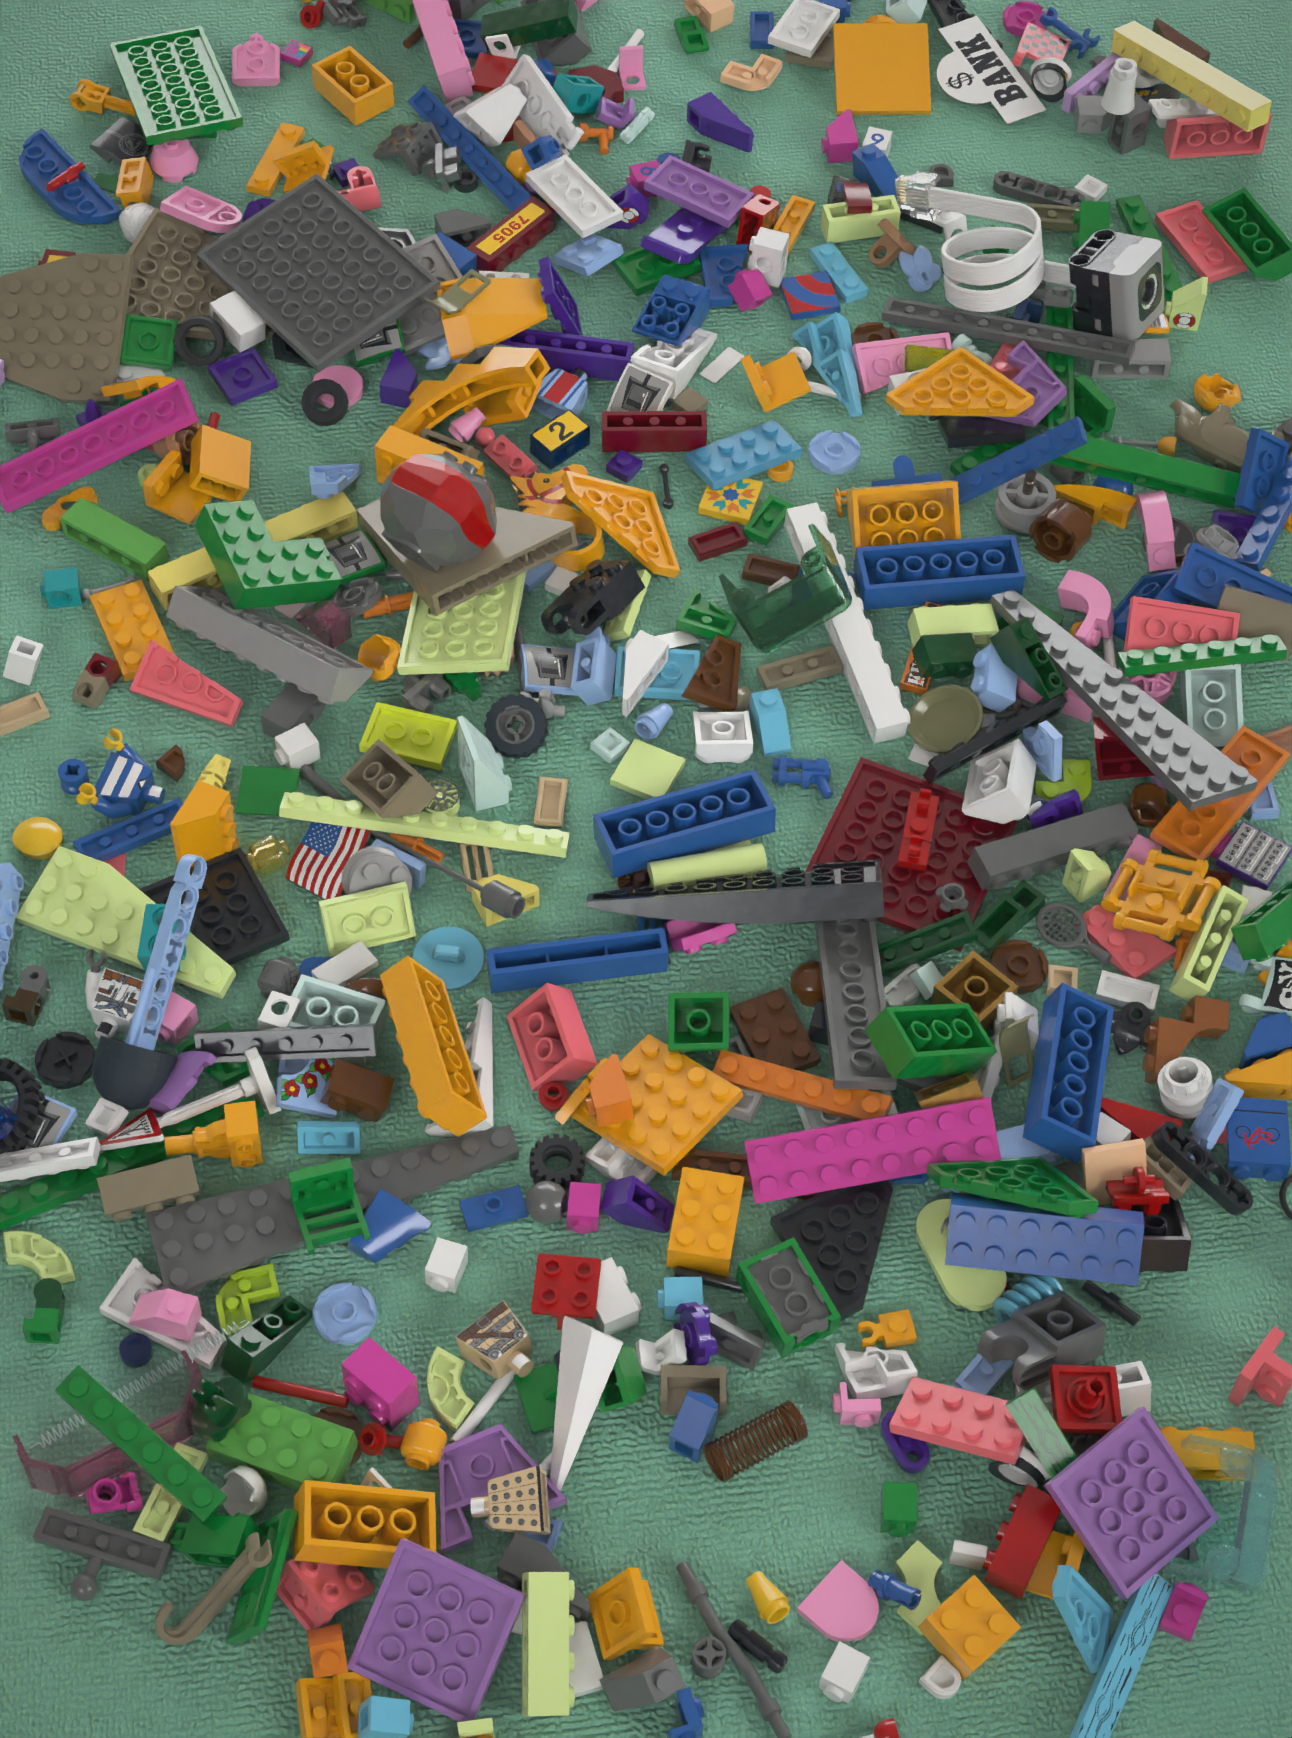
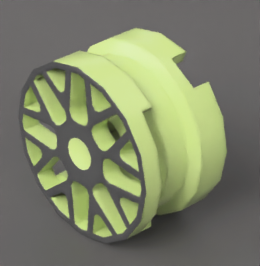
M445 779L429 781L428 783L432 784V787L438 794L431 800L429 805L424 807L422 812H440L450 816H457L460 810V797L457 786Z

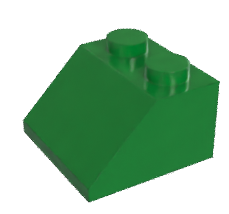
M729 992L669 993L668 1051H729L731 1035Z

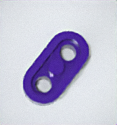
M896 1410L888 1412L883 1417L880 1426L883 1440L903 1471L911 1474L922 1472L927 1467L930 1459L928 1445L925 1441L891 1433L889 1423ZM915 1455L918 1460L911 1462L907 1459V1456Z

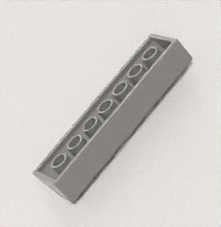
M175 586L166 617L175 621L177 627L193 630L196 632V637L216 642L215 646L217 648L233 651L238 659L256 663L255 667L257 669L277 674L276 678L278 680L296 684L299 691L317 695L320 702L333 705L334 702L347 701L373 673V669L254 608L235 610L228 595L213 587Z

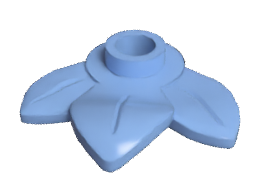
M920 245L913 255L903 251L899 253L902 271L909 276V285L914 291H928L932 284L940 279V266L932 263V256L924 246Z
M446 337L437 342L429 343L417 351L418 355L429 358L425 366L426 370L443 368L449 363H459L465 358L451 360Z

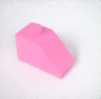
M168 1288L143 1293L138 1299L129 1320V1325L190 1342L202 1315L199 1299L196 1296Z

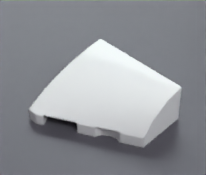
M845 1343L835 1345L836 1355L853 1399L885 1398L904 1394L912 1377H917L918 1371L906 1351L894 1349L885 1351L877 1347L866 1346V1352L845 1350Z

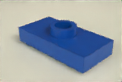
M520 1185L459 1201L468 1233L528 1217Z

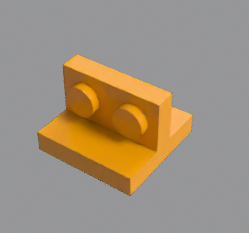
M627 1568L587 1595L603 1660H615L631 1649L651 1650L656 1646L661 1647L665 1645L648 1580H642L639 1568Z

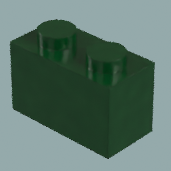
M971 633L922 635L912 649L920 677H932L933 679L948 676H957L958 678L969 676L975 669L973 661L978 653Z

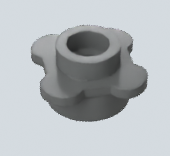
M949 883L936 890V896L940 898L941 902L940 909L943 912H950L954 909L965 910L968 907V901L964 899L965 891L961 885Z

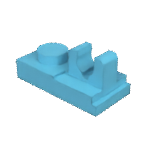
M298 1121V1154H360V1124L357 1121Z

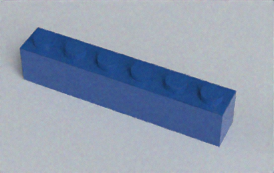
M664 928L487 949V970L492 994L540 988L546 983L564 985L667 972L669 952Z

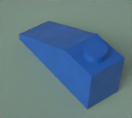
M874 143L852 151L853 176L860 183H867L870 192L875 197L894 195L900 209L911 205L908 204V201L902 200L901 188L903 187H900L902 185L900 184L901 180L886 155Z

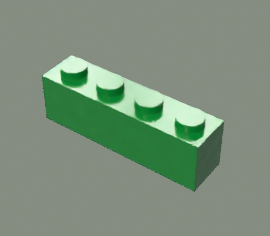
M1292 881L1283 885L1231 928L1243 961L1255 959L1256 962L1268 960L1273 957L1275 950L1286 946L1287 940L1292 937Z

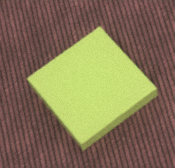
M634 739L610 778V785L646 800L668 794L684 768L686 759Z

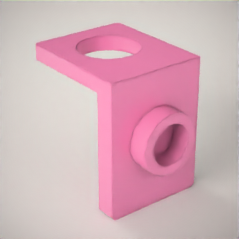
M643 45L619 48V75L624 91L646 89L643 74ZM628 78H637L639 83L629 84L626 80Z

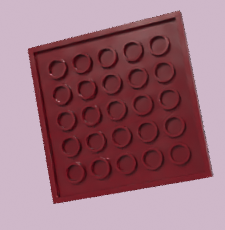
M861 757L805 872H811L813 864L881 859L885 917H879L878 922L910 933L968 911L974 924L989 889L982 891L967 861L974 847L1013 836L1019 820L1001 824L965 815L962 812L965 794L935 783L928 784L924 779ZM920 788L932 790L931 795L939 796L926 871L897 866L911 792L920 793ZM949 883L961 885L965 891L964 899L968 901V907L965 910L954 909L950 912H943L940 909L941 902L940 898L936 896V890ZM964 945L954 948V950L961 952Z

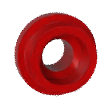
M555 1081L545 1083L538 1092L540 1104L549 1111L560 1110L569 1099L567 1088L562 1083ZM557 1093L559 1095L556 1097H551L548 1094Z

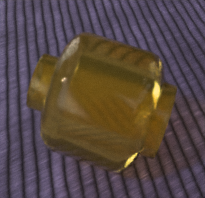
M270 834L248 845V853H245V856L255 874L258 873L262 877H267L287 866V856L290 855V850L284 839L278 840L274 835Z

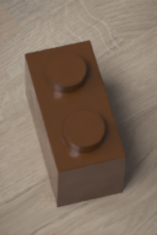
M337 1058L328 1072L320 1102L327 1104L333 1110L355 1114L361 1120L378 1122L386 1111L394 1078Z

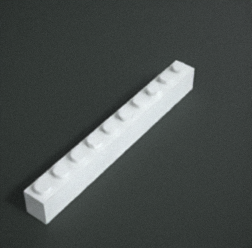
M817 502L786 509L785 529L832 644L844 665V673L873 744L904 737L907 726L910 724L909 712L906 708L903 709L900 702L899 688L894 686L891 681L890 667L888 663L884 664L881 645L878 641L874 640L871 621L864 616L862 600L860 597H856L853 578L846 573L844 557L842 554H838L836 538L828 530L825 512L820 511Z

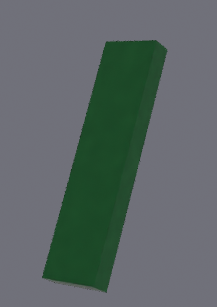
M968 911L879 944L882 976L978 940V934Z

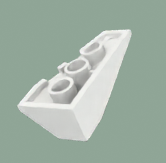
M698 328L679 347L657 341V346L651 348L649 345H646L631 356V363L674 382L675 387L668 399H675L693 377L716 341L718 334Z

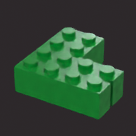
M253 500L204 504L195 527L235 610L331 600L342 578L333 560L329 561L330 554L322 537L273 542Z

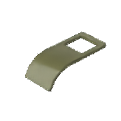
M471 269L437 299L429 300L425 297L424 300L448 314L457 313L491 283V280ZM470 276H474L484 282L472 294L459 288Z
M1034 1014L1001 1028L999 1032V1045L1005 1081L1008 1087H1012L1032 1077L1034 1066L1028 1035V1021ZM1026 1052L1028 1071L1011 1079L1008 1060Z

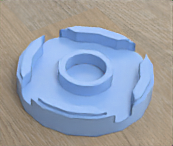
M826 430L817 434L811 440L808 450L809 460L815 468L823 473L832 475L844 474L852 471L858 465L860 444L847 432L839 431V433H833V430Z
M349 1282L333 1284L323 1290L318 1296L312 1312L315 1328L320 1335L333 1344L341 1345L357 1343L367 1337L374 1328L377 1318L375 1300L370 1292L362 1286L358 1287Z

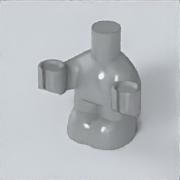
M540 690L539 698H533L528 692L521 691V695L534 699L541 706L546 719L553 716L565 717L566 706L553 705L555 695L552 694L551 690Z

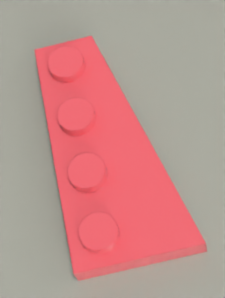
M152 639L129 689L134 694L232 728L244 703L239 697L209 679L194 667L189 666Z

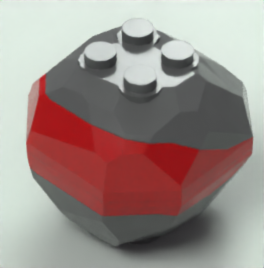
M447 451L439 455L414 454L391 470L384 482L381 491L380 509L381 521L385 529L381 534L403 556L437 573L441 566L454 567L470 560L486 548L496 534L497 518L493 493L489 487L490 482L481 475L476 474L478 469L467 461H464L463 464L458 463V459Z

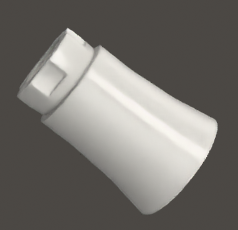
M1118 58L1115 60V64L1110 71L1109 81L1101 99V105L1111 114L1124 115L1134 109L1137 64L1132 59Z

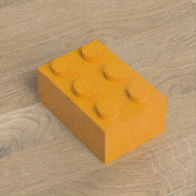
M348 46L312 64L313 87L355 126L394 106L393 83L352 46Z
M689 1167L682 1168L667 1249L666 1267L677 1268V1266L720 1276H729L743 1194V1176Z

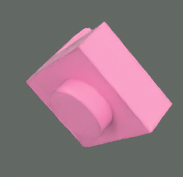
M839 1382L838 1392L832 1394L833 1413H839L840 1425L855 1424L856 1427L865 1428L879 1423L882 1411L880 1398L848 1399L846 1382Z

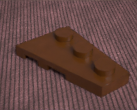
M716 635L681 697L723 712H733L736 709L742 644Z

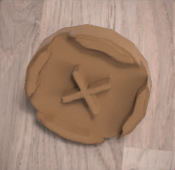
M883 218L877 224L884 231V235L869 251V259L876 267L884 268L889 266L899 256L901 251L910 255L914 254L915 247L886 218ZM887 250L886 255L882 259H877L881 251Z

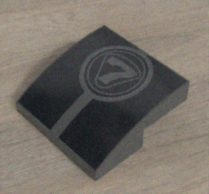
M122 117L90 144V148L109 163L113 159L120 166L123 159L147 157L152 153L154 146L153 144L147 145L139 124Z

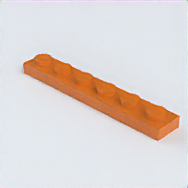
M720 1051L712 1071L733 1085L760 1092L768 1097L854 1121L888 1115L893 1103L892 1096L863 1089H834L833 1080L729 1051Z

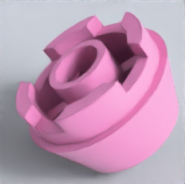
M188 139L172 140L161 145H154L149 163L154 174L157 173L162 176L163 181L178 183L182 182L183 177L190 173L195 174L198 155Z

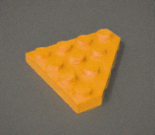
M960 346L887 393L886 403L903 415L1016 417L1034 405V396Z
M565 471L561 480L568 499L653 574L671 578L677 577L681 571L654 492Z

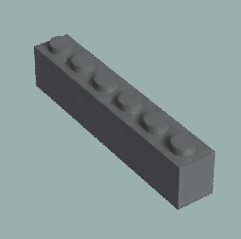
M1121 802L974 847L967 863L982 891L992 887L999 889L1009 882L1027 880L1034 874L1040 872L1047 874L1060 866L1066 865L1070 851L1075 848L1093 851L1098 857L1114 849L1118 851L1124 850L1133 843L1132 840L1139 829L1126 806Z

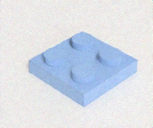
M593 233L585 238L581 237V239L571 245L563 247L560 252L553 256L556 265L588 277L624 254L621 244Z

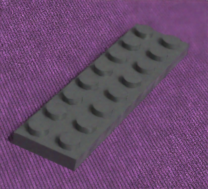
M861 918L849 919V922L843 924H834L831 920L814 921L834 1089L895 1090L897 1080L893 1079L887 1071L886 1065L873 1047L871 1039L865 1031V1028L886 1007L875 921L863 922Z

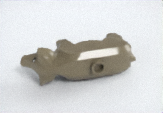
M1182 400L1173 401L1169 406L1175 413L1174 436L1177 437V440L1186 442L1198 456L1213 463L1215 468L1241 474L1249 434L1235 426L1236 421L1229 417L1231 413L1230 407L1219 403L1217 410L1209 416L1203 417L1196 408ZM1277 430L1272 431V435L1284 441V434Z

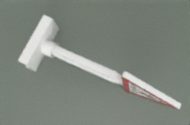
M253 1047L244 1051L251 1076L239 1080L240 1083L171 1110L156 1118L153 1108H149L99 1142L101 1146L100 1151L164 1140L161 1131L162 1127L174 1125L242 1096L249 1097L258 1093L259 1098L270 1115L281 1111V1108L276 1107V1094L257 1048Z

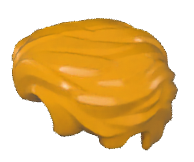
M1204 373L1193 385V394L1197 404L1204 410L1212 413L1217 410L1219 403L1231 408L1241 400L1239 386L1237 384L1231 385L1219 373H1214L1210 377Z
M375 634L360 645L357 662L373 669V673L369 678L374 682L387 680L397 670L401 646L391 637Z

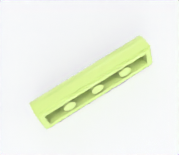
M755 843L648 862L647 870L651 884L657 887L658 890H663L665 887L670 886V883L682 881L683 885L693 886L696 885V879L742 873L747 876L753 875L758 871L767 870V858L763 844Z

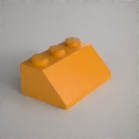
M198 780L170 823L177 864L186 854L200 856L205 861H208L238 848L239 839H237L236 822H234V806L231 803L229 791Z

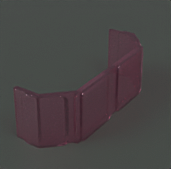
M186 1350L181 1351L190 1385L181 1409L148 1425L150 1429L172 1448L175 1447L177 1442L184 1443L194 1435L192 1418L197 1401L190 1391L192 1389L197 1391L203 1390V1387L200 1385V1380L203 1379L202 1373L194 1360L191 1361ZM18 1435L13 1436L17 1447L16 1453L31 1487L52 1494L60 1495V1492L68 1494L70 1498L73 1496L79 1497L85 1494V1490L93 1488L98 1480L103 1478L114 1479L118 1475L124 1474L127 1468L135 1465L131 1459L112 1443L64 1468L30 1459Z

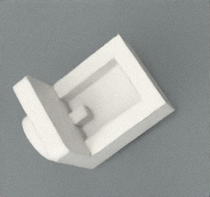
M673 1328L655 1343L643 1339L635 1343L641 1371L660 1376L661 1365H681L687 1360L684 1331Z

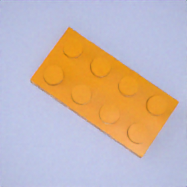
M142 579L89 595L91 605L125 682L135 678L151 639L175 655Z

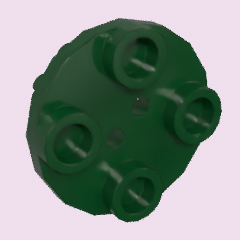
M235 1377L224 1378L214 1384L201 1379L200 1385L203 1387V1390L197 1391L192 1389L190 1391L197 1401L193 1412L192 1424L195 1432L205 1439H212L215 1442L225 1439L229 1430L236 1425L241 1417L247 1415L252 1407V1402L248 1399L246 1385Z

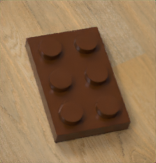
M783 987L731 1006V1020L751 1058L798 1071H804L820 1065L821 1058Z

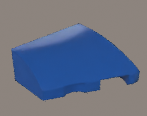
M380 1189L364 1215L371 1239L364 1241L363 1235L351 1237L348 1249L376 1264L387 1257V1254L395 1248L404 1246L412 1237L422 1231H427L432 1222L398 1198Z

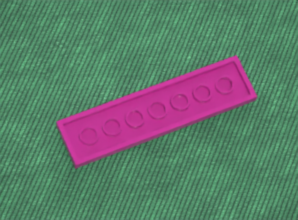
M180 378L1 465L0 501L3 509L8 514L198 422V416L182 379Z
M990 1097L744 1141L755 1204L927 1173L928 1163L972 1160L994 1161L1001 1159Z

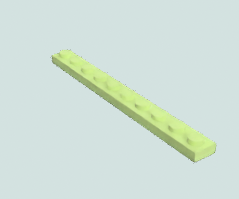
M285 792L279 811V817L563 858H566L569 833L558 829L547 830L533 828L529 825L519 826L505 824L501 821H484L473 817L450 816L440 812L429 813L421 811L419 814L382 819L369 806L360 801L338 800L328 796H310L300 792Z

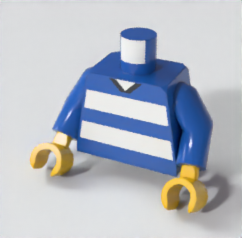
M112 728L108 733L115 741L106 736L103 739V746L107 749L115 748L117 751L116 753L111 752L95 787L90 783H83L79 787L80 793L76 797L77 802L80 805L91 803V807L95 811L111 819L138 815L143 812L147 801L161 805L165 798V788L154 786L153 771L150 766L127 743L122 744L123 735L121 731Z

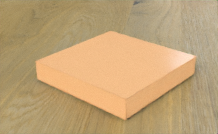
M1143 1138L1081 1148L1084 1190L1098 1200V1205L1111 1203V1199L1105 1189L1106 1181L1122 1180L1123 1176H1132L1133 1168L1140 1166L1143 1167L1145 1175H1147L1146 1144Z

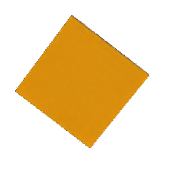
M928 23L833 24L836 115H841L845 110H851L852 115L931 114Z

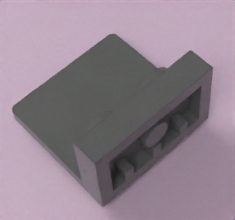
M415 122L407 126L400 124L391 130L392 134L387 139L379 143V148L373 153L375 159L401 155L414 176L422 173L424 162L435 158V144L442 143L444 147L445 145L432 122Z

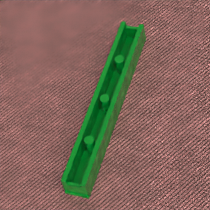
M1049 426V427L1045 430V432L1048 431V430H1050V429H1052V428H1054V427H1050V426ZM1086 436L1088 443L1047 462L1048 464L1154 490H1164L1166 493L1232 509L1235 507V495L1241 476L1239 473Z

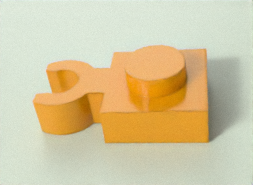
M909 1309L879 1314L877 1318L878 1324L871 1321H862L857 1327L858 1333L869 1332L872 1335L869 1338L862 1339V1348H866V1346L873 1347L877 1341H883L885 1349L914 1344L917 1341Z

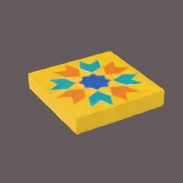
M744 478L716 490H712L707 485L698 507V514L747 525L752 519L763 489V482Z

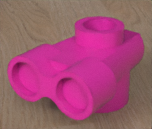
M134 1472L120 1474L117 1480L110 1478L100 1479L94 1484L93 1488L85 1490L90 1514L107 1513L123 1509L129 1513L142 1510L143 1508ZM105 1497L109 1500H102L100 1498Z

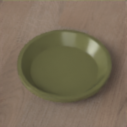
M957 685L936 687L923 694L915 702L909 713L910 724L908 729L914 742L922 749L938 754L950 753V750L960 742L967 744L979 733L983 723V708L977 696L964 687Z

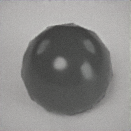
M550 1180L540 1181L527 1192L525 1199L527 1213L534 1221L542 1224H553L564 1216L567 1193L558 1183Z

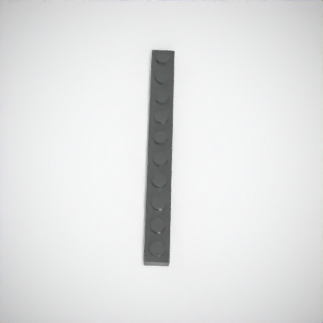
M889 297L882 312V320L959 335L965 334L968 337L1018 345L1024 340L1030 348L1129 366L1135 350L1136 341Z

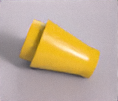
M758 1571L748 1577L746 1585L751 1592L760 1618L766 1620L768 1624H775L784 1619L790 1612L789 1599L765 1577L763 1572Z

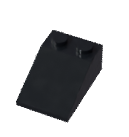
M1170 1197L1169 1203L1161 1205L1158 1215L1143 1213L1144 1234L1139 1272L1164 1271L1173 1273L1188 1270L1191 1237L1179 1199L1175 1201ZM1140 1205L1131 1206V1211L1142 1212Z

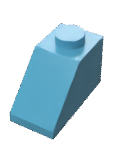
M778 688L751 693L749 716L764 757L791 752L786 710Z

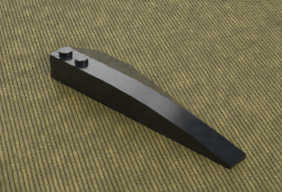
M881 859L813 864L811 872H805L800 870L799 866L789 867L787 871L778 875L770 870L754 873L753 878H747V875L742 873L696 879V885L693 886L683 885L681 881L670 883V886L665 887L663 890H658L653 885L637 888L635 893L629 894L628 889L588 893L586 899V907L643 917L707 923L767 924L831 920L834 924H843L849 922V919L861 918L863 922L877 921L879 917H885Z

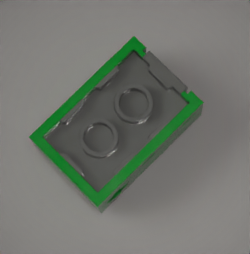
M794 1237L738 1264L735 1279L781 1358H785L838 1331L841 1316Z

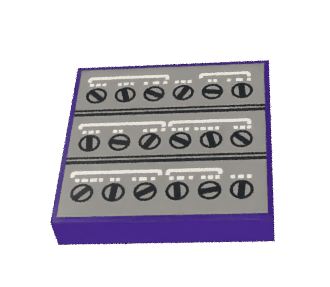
M1242 821L1216 859L1215 866L1255 887L1267 891L1291 855L1292 846Z

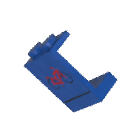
M1241 1097L1238 1106L1234 1109L1226 1124L1228 1159L1224 1168L1237 1179L1251 1177L1264 1178L1267 1181L1285 1180L1291 1167L1287 1101Z

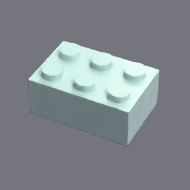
M301 974L291 997L300 999V1004L289 1027L376 1023L378 1041L388 1019L386 1000ZM288 1004L286 1005L283 1014H285L289 1010ZM370 1056L344 1057L339 1059L365 1068Z

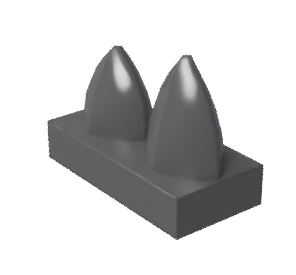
M734 1311L719 1315L710 1312L709 1327L711 1336H714L717 1342V1352L754 1371L759 1364L766 1343L760 1330L746 1331L738 1327Z

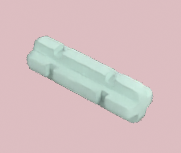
M649 107L642 110L620 134V139L626 144L633 141L654 118V112Z

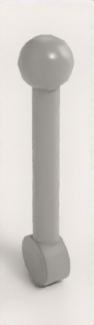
M128 576L122 582L92 590L83 589L81 596L83 599H89V595L137 580L134 576Z

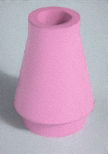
M475 407L450 422L452 425L448 428V431L457 441L462 443L468 442L486 417Z

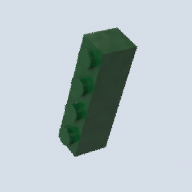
M545 0L485 14L482 16L480 37L488 51L491 52L485 41L486 36L507 34L512 46L515 47L576 33L578 10L573 0ZM494 42V46L499 50L507 48L503 42Z

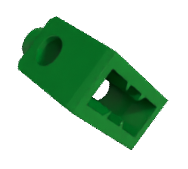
M622 1345L598 1402L601 1413L631 1405L646 1394L643 1371H641L634 1347Z

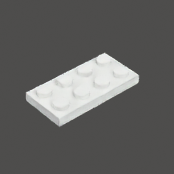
M567 155L526 173V182L582 238L623 219V211Z

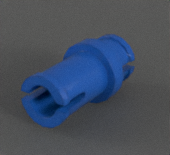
M875 1570L868 1581V1586L872 1587L878 1597L885 1601L891 1599L907 1607L909 1610H914L921 1601V1590L899 1581L898 1577L892 1573L884 1574L880 1570Z

